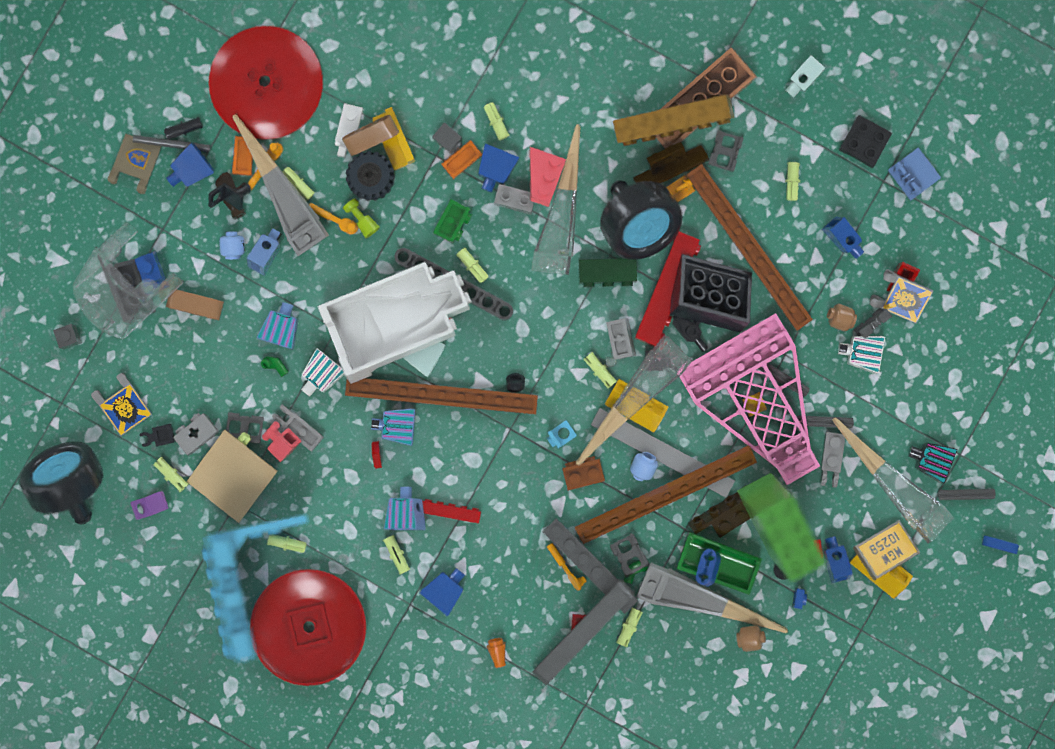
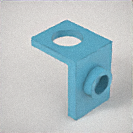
M567 421L547 432L549 435L547 440L552 447L556 446L558 449L577 436ZM561 428H567L569 430V437L561 439L558 436V431Z

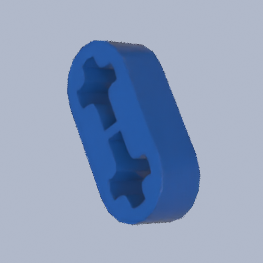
M984 536L982 541L984 546L1017 554L1019 549L1018 544L989 536Z
M707 549L702 553L696 573V580L699 584L711 586L715 582L721 562L719 552ZM713 556L714 560L710 561L708 560V557ZM703 575H708L709 578L703 579Z

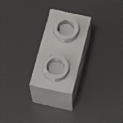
M502 184L498 186L494 201L496 206L529 215L532 214L535 203L530 199V192Z
M204 413L202 415L196 414L190 419L192 423L186 427L183 425L175 431L176 435L173 438L188 456L220 432ZM192 429H199L198 437L191 436L193 434Z

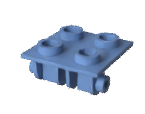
M919 148L888 170L910 201L941 178Z

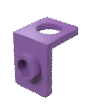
M163 491L130 503L137 520L152 516L169 508ZM138 504L142 506L143 514L139 513L137 509Z

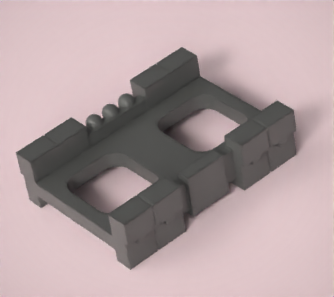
M718 130L714 153H711L708 164L734 172L738 149H741L744 137H738ZM724 136L735 139L732 149L722 146ZM719 154L729 156L730 161L727 167L716 163Z
M879 308L872 314L873 317H870L864 324L861 323L853 329L854 332L864 339L874 332L873 329L875 330L881 323L884 324L892 317L887 309L883 311V309Z
M228 412L226 431L237 439L243 432L248 434L250 423H258L260 425L259 435H250V442L260 444L264 417L253 415L252 417L240 416L238 413ZM231 420L241 422L239 433H231L229 431Z
M630 534L610 545L614 556L618 558L621 564V569L626 578L650 565L646 556L641 551L634 534ZM628 540L632 545V549L623 554L620 552L618 545ZM638 557L641 566L630 570L627 561Z

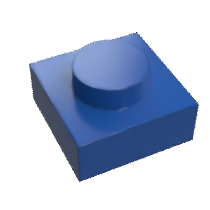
M795 588L793 608L802 609V605H806L807 594H804L805 590Z

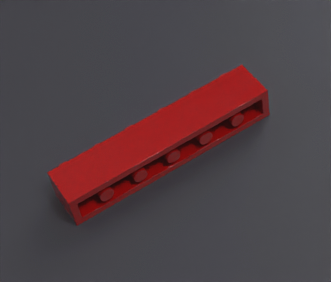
M680 231L678 232L634 339L656 347L657 344H662L665 334L662 333L665 326L669 327L673 317L669 315L671 296L680 257L682 254L691 257L694 255L698 256L701 245L698 244L699 239Z

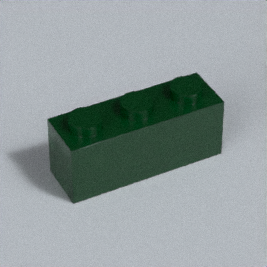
M625 258L579 260V284H583V287H595V284H602V287H614V283H621L622 286L627 287L633 286V283L637 282V260Z

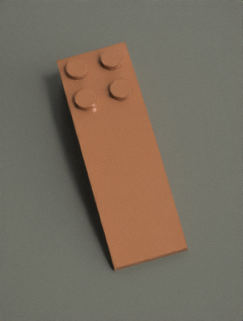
M730 48L661 109L723 95H730L732 100L751 84L757 76L733 48ZM698 126L692 127L693 131L680 133L679 131H674L673 136L661 138L660 135H656L655 137L666 149L685 140L698 129Z

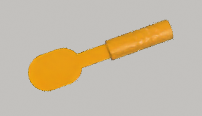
M279 143L270 144L267 153L273 161L280 157L283 147ZM258 169L247 183L251 190L262 177Z
M309 204L317 215L339 224V228L350 235L357 232L358 226L354 221L348 218L341 220L317 205Z
M551 543L547 546L548 550L558 565L562 566L574 588L580 591L583 584L587 582L585 577L576 578L566 566L565 560L555 545Z

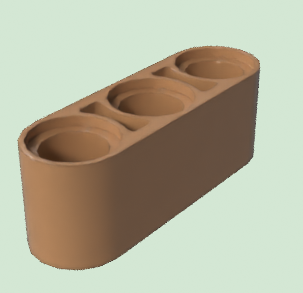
M387 115L345 135L342 140L350 155L354 156L394 137L399 133V130L391 115Z
M170 288L166 307L219 320L224 302Z

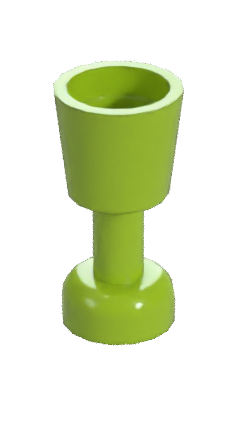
M354 198L343 207V210L346 213L352 212L358 219L357 226L367 239L377 232L380 226L369 215L364 216L358 209L359 201Z

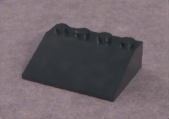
M682 254L671 296L670 315L740 333L750 324L752 273Z

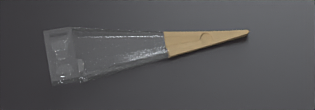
M578 124L574 130L566 163L551 209L534 250L531 270L535 272L569 275L571 257H573L580 142V125Z
M664 335L654 349L649 351L576 462L577 465H580L639 409L680 377L690 365L692 360L668 336Z
M833 418L834 424L913 530L916 529L927 543L932 542L954 517L942 503L903 476L863 443L837 418Z

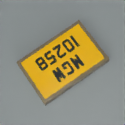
M900 520L853 547L874 581L920 553Z

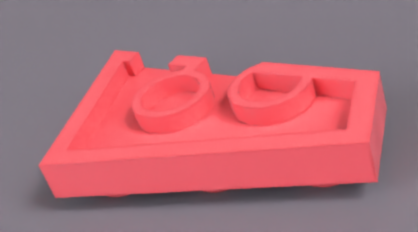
M530 147V199L532 202L549 207L566 159Z

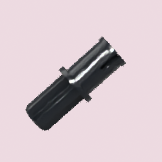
M197 117L186 122L180 121V124L164 129V134L167 139L184 134L187 136V133L202 129L203 126L200 118Z

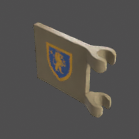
M125 134L113 168L108 176L109 183L116 184L121 172L141 179L136 190L140 194H145L162 146L133 143V136Z

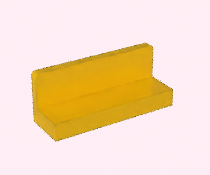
M392 107L385 109V113L373 117L372 120L374 122L384 116L391 115L398 128L399 133L382 142L393 169L398 170L414 163L415 159Z
M618 379L605 402V405L609 408L615 407L620 414L652 432L656 431L669 408L621 379Z
M857 554L850 561V564L893 599L908 586L913 577L899 565L874 581Z

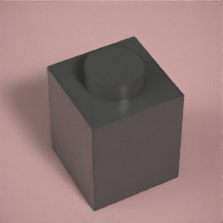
M445 122L432 136V139L449 154L452 151L456 153L462 146V137Z
M69 324L53 330L60 349L64 350L81 344L76 325Z

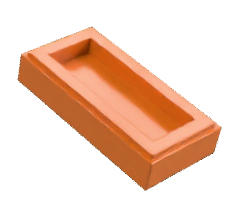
M235 136L232 174L252 176L253 157L243 137Z
M470 140L441 165L454 180L482 157L483 154Z

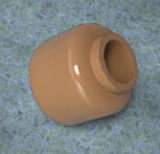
M836 304L828 310L827 318L831 327L847 331L849 328L852 329L854 327L857 315L853 308L843 304Z
M758 626L742 627L740 632L737 633L738 647L742 648L745 652L761 650L763 643H766L765 632L761 631Z

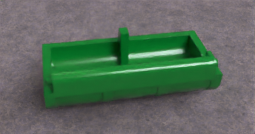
M689 532L677 564V569L696 576L702 553L707 549L715 550L721 556L715 583L750 595L762 558ZM709 556L708 560L713 561L714 557ZM703 575V578L708 579L709 576Z

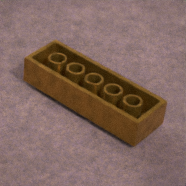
M723 95L613 120L617 142L623 143V146L637 144L638 139L646 142L655 140L656 135L664 138L673 136L674 131H679L680 133L693 131L692 127L698 126V129L712 127L711 123L717 122V125L731 123L730 119L734 118L730 95Z

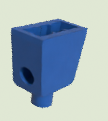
M191 142L171 163L170 166L174 172L166 177V179L173 187L180 181L188 187L213 174L215 170L196 145Z
M485 144L478 173L480 177L485 178L481 189L492 193L496 183L504 185L518 164L519 157Z
M835 217L822 228L823 232L841 252H850L855 259L864 253L863 249L858 245L862 242V239L845 217Z
M156 251L135 259L142 281L149 291L168 285Z
M836 537L825 539L827 550L824 551L823 555L831 584L850 579L853 572L844 545L838 546ZM832 555H837L839 560L833 559Z
M457 568L450 576L442 572L419 593L448 616L464 590L458 583L465 574Z

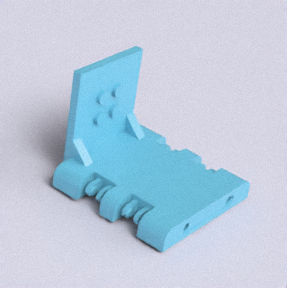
M306 515L203 537L202 555L207 565V578L212 581L213 585L210 588V593L215 603V616L220 619L221 623L218 626L220 637H222V650L226 659L242 661L256 657L251 631L248 627L244 608L245 603L240 589L234 554L246 536H249V539L262 537V533L267 531L268 535L282 532L281 528L308 523Z

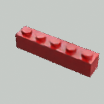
M429 499L423 501L425 514L479 524L481 511L477 508L470 510L467 509V506L460 505L459 508L455 507L456 504L451 503L443 505L444 502L437 501V503H432V500Z

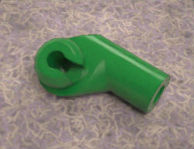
M268 356L261 361L262 368L276 369L281 377L289 373L278 357Z
M637 560L628 565L630 570H634L641 566V562ZM644 567L631 574L628 578L625 576L623 582L633 584L635 574L646 572L648 567Z

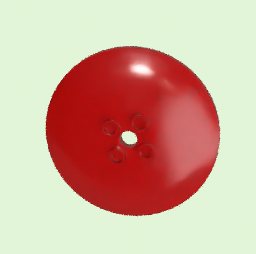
M257 26L237 33L219 49L210 68L209 92L216 112L229 127L240 133L233 119V115L236 114L252 135L259 140L282 138L302 128L315 113L322 97L323 74L314 51L301 37L280 27ZM267 76L270 78L268 86L260 85L262 77Z
M304 569L287 573L274 580L265 588L252 611L250 631L254 650L258 658L272 674L292 684L314 686L338 678L354 664L365 642L366 617L358 596L346 582L325 571ZM307 621L314 624L313 632L305 631L304 624Z

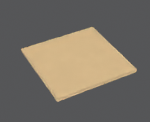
M224 430L186 482L240 523L278 471L228 431Z

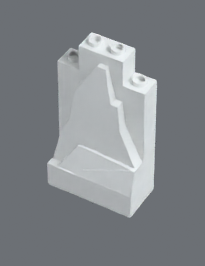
M424 262L318 306L349 382L352 384L372 375L371 372L381 366L456 336L454 330L457 327L453 318H449L470 310L468 304L471 303L468 293H463L461 286L464 285L461 276H456L455 272L451 271L434 278L436 276L432 267H427Z

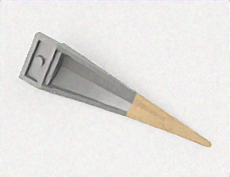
M234 114L233 119L266 185L287 241L296 254L300 256L329 236V234L319 221L318 215L240 118Z
M650 563L636 596L654 605L716 615L788 633L787 628L670 568L666 569L654 563Z

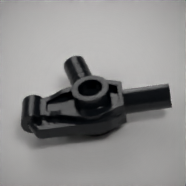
M673 316L672 324L685 341L694 342L704 352L708 347L700 338L702 331L698 326L701 322H691L688 319Z

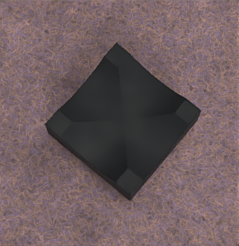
M858 115L839 151L873 168L889 141L892 132Z

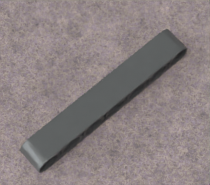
M400 248L395 252L397 264L405 269L412 268L417 262L422 261L426 263L427 267L431 266L433 272L439 270L443 275L449 273L448 270L409 249ZM405 252L409 254V259L406 262H400L398 259L400 253ZM462 279L464 285L461 286L463 293L471 288L476 290V296L470 299V304L500 320L507 321L511 319L513 308L509 303ZM489 297L493 300V305L486 308L482 302L485 298ZM502 307H508L510 314L503 317L499 314V310Z
M620 580L541 661L532 673L546 686L631 599L635 592Z

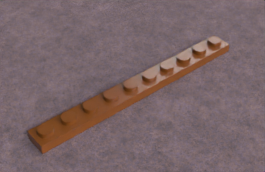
M699 165L686 174L687 179L691 181L692 186L794 329L798 331L812 321L811 316L703 165Z
M367 378L352 384L347 379L345 396L534 415H536L538 395Z
M750 445L576 526V532L582 543L585 544L757 463Z

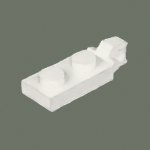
M344 103L335 139V146H339L338 157L345 158L347 148L342 138L359 129L363 112L361 107Z

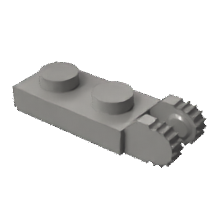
M282 404L279 408L290 416L288 421L285 422L275 413L272 417L283 426V429L286 430L289 427L302 441L301 444L312 452L324 437L296 413H293Z
M826 432L821 463L820 485L825 486L827 483V471L834 472L832 487L837 488L845 444L843 434Z

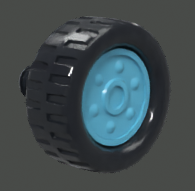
M618 180L612 184L611 194L613 198L607 203L602 212L600 228L613 251L622 258L639 260L653 256L666 248L677 236L683 220L682 210L671 192L662 184L652 181L638 182L629 186L627 182Z
M72 441L50 447L35 456L23 468L19 477V485L30 506L36 512L56 514L68 510L72 518L75 519V523L83 525L92 518V512H90L86 500L100 487L104 474L92 448L83 442Z

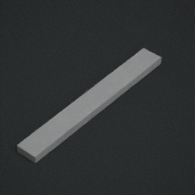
M600 408L591 426L598 429L608 415V412ZM627 422L610 435L640 452L653 454L658 462L683 475L705 466V464ZM726 477L706 487L726 498L735 480Z

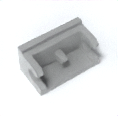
M628 318L606 322L614 360L636 356Z

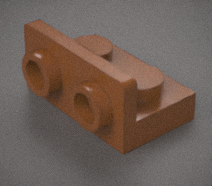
M595 456L586 458L584 463L577 465L576 461L565 463L566 467L562 468L568 491L605 481L600 459H595Z

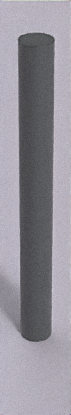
M133 135V143L185 149L191 143ZM194 143L200 151H210V145Z

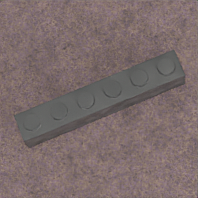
M557 518L542 531L605 595L619 582ZM633 595L620 610L626 614L638 602L637 598Z

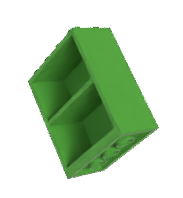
M772 473L737 490L769 556L790 582L826 564L793 496Z

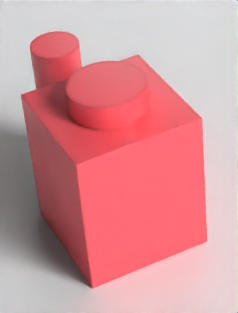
M273 422L262 435V438L265 441L269 439L273 441L267 449L282 462L302 441L289 427L280 433L278 431L280 424Z

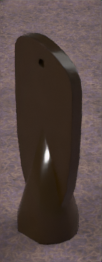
M228 172L221 174L215 183L216 188L224 183L233 189L236 188ZM223 200L231 211V216L234 220L246 214L244 209L239 211Z

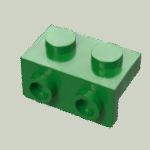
M450 199L433 234L454 244L455 240L459 241L464 232L461 230L464 223L468 224L473 215L470 213L471 208Z

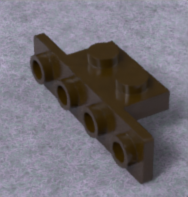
M679 142L647 157L650 169L634 176L633 179L635 183L644 181L663 183L709 161V157L702 145L685 152L683 144Z
M738 492L726 497L719 504L710 507L709 510L700 516L693 518L688 525L695 534L712 525L719 538L751 518Z

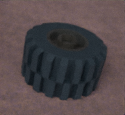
M367 151V153L361 152L359 156H354L352 162L348 163V169H346V182L353 194L360 199H365V201H377L378 198H384L385 194H389L395 179L390 161L384 155H380L378 152L372 153L371 151Z

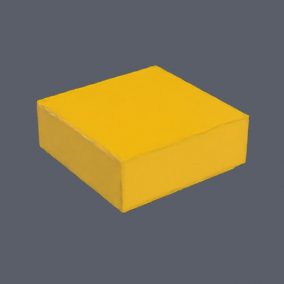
M758 392V393H756V394H754V395H751V396H749V397H753V398L759 399V397H760V392ZM747 399L745 409L756 412L758 401ZM760 403L758 413L767 410L765 403ZM747 412L749 417L755 415Z

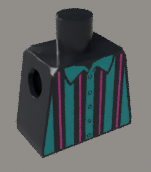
M924 443L922 449L911 446L908 457L917 460L915 465L917 470L935 481L945 484L958 449Z

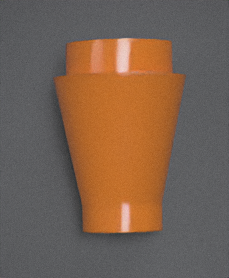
M503 638L488 640L487 649L493 660L494 667L505 666V642H503Z

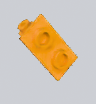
M685 175L666 187L677 202L695 192L692 187L693 184Z

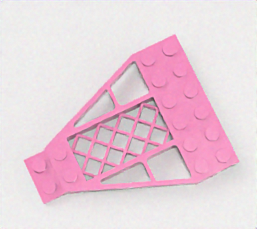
M776 313L676 371L695 405L745 444L750 445L755 452L775 466L786 485L820 467L810 447L796 346ZM791 350L796 378L782 386H778L767 367V363ZM762 366L765 372L757 371L756 369ZM752 372L750 382L739 380ZM755 372L765 375L763 386L752 383ZM767 377L775 389L765 387ZM735 382L734 389L732 392L729 385ZM738 382L749 384L746 396L735 393ZM794 382H797L802 416L801 421L797 419L782 393L785 387ZM751 385L762 388L759 399L748 396ZM725 388L735 403L737 411L721 420L701 405V401ZM764 389L775 391L772 402L761 400ZM777 393L785 406L775 404ZM735 395L745 398L743 408L739 404ZM747 399L758 401L756 412L745 410ZM761 402L771 404L769 416L758 413ZM774 405L785 408L782 419L771 417ZM787 410L794 422L784 420ZM745 412L755 414L752 424ZM737 415H741L758 445H752L725 422ZM757 415L768 418L765 429L754 426ZM770 419L781 421L779 432L768 430ZM784 422L794 425L792 436L781 433ZM796 427H797L800 432L795 435V431H796ZM755 429L764 431L762 442ZM767 432L777 434L775 445L764 443ZM780 435L789 437V439L778 445ZM764 445L770 446V447H773V448L767 451L766 448L764 447Z

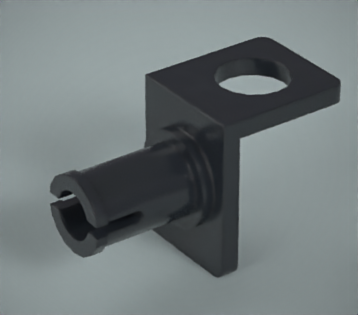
M243 182L235 189L224 183L209 193L208 206L212 208L225 200L240 211L243 209V196L249 194L251 188L246 182ZM219 193L218 198L213 201L214 196Z

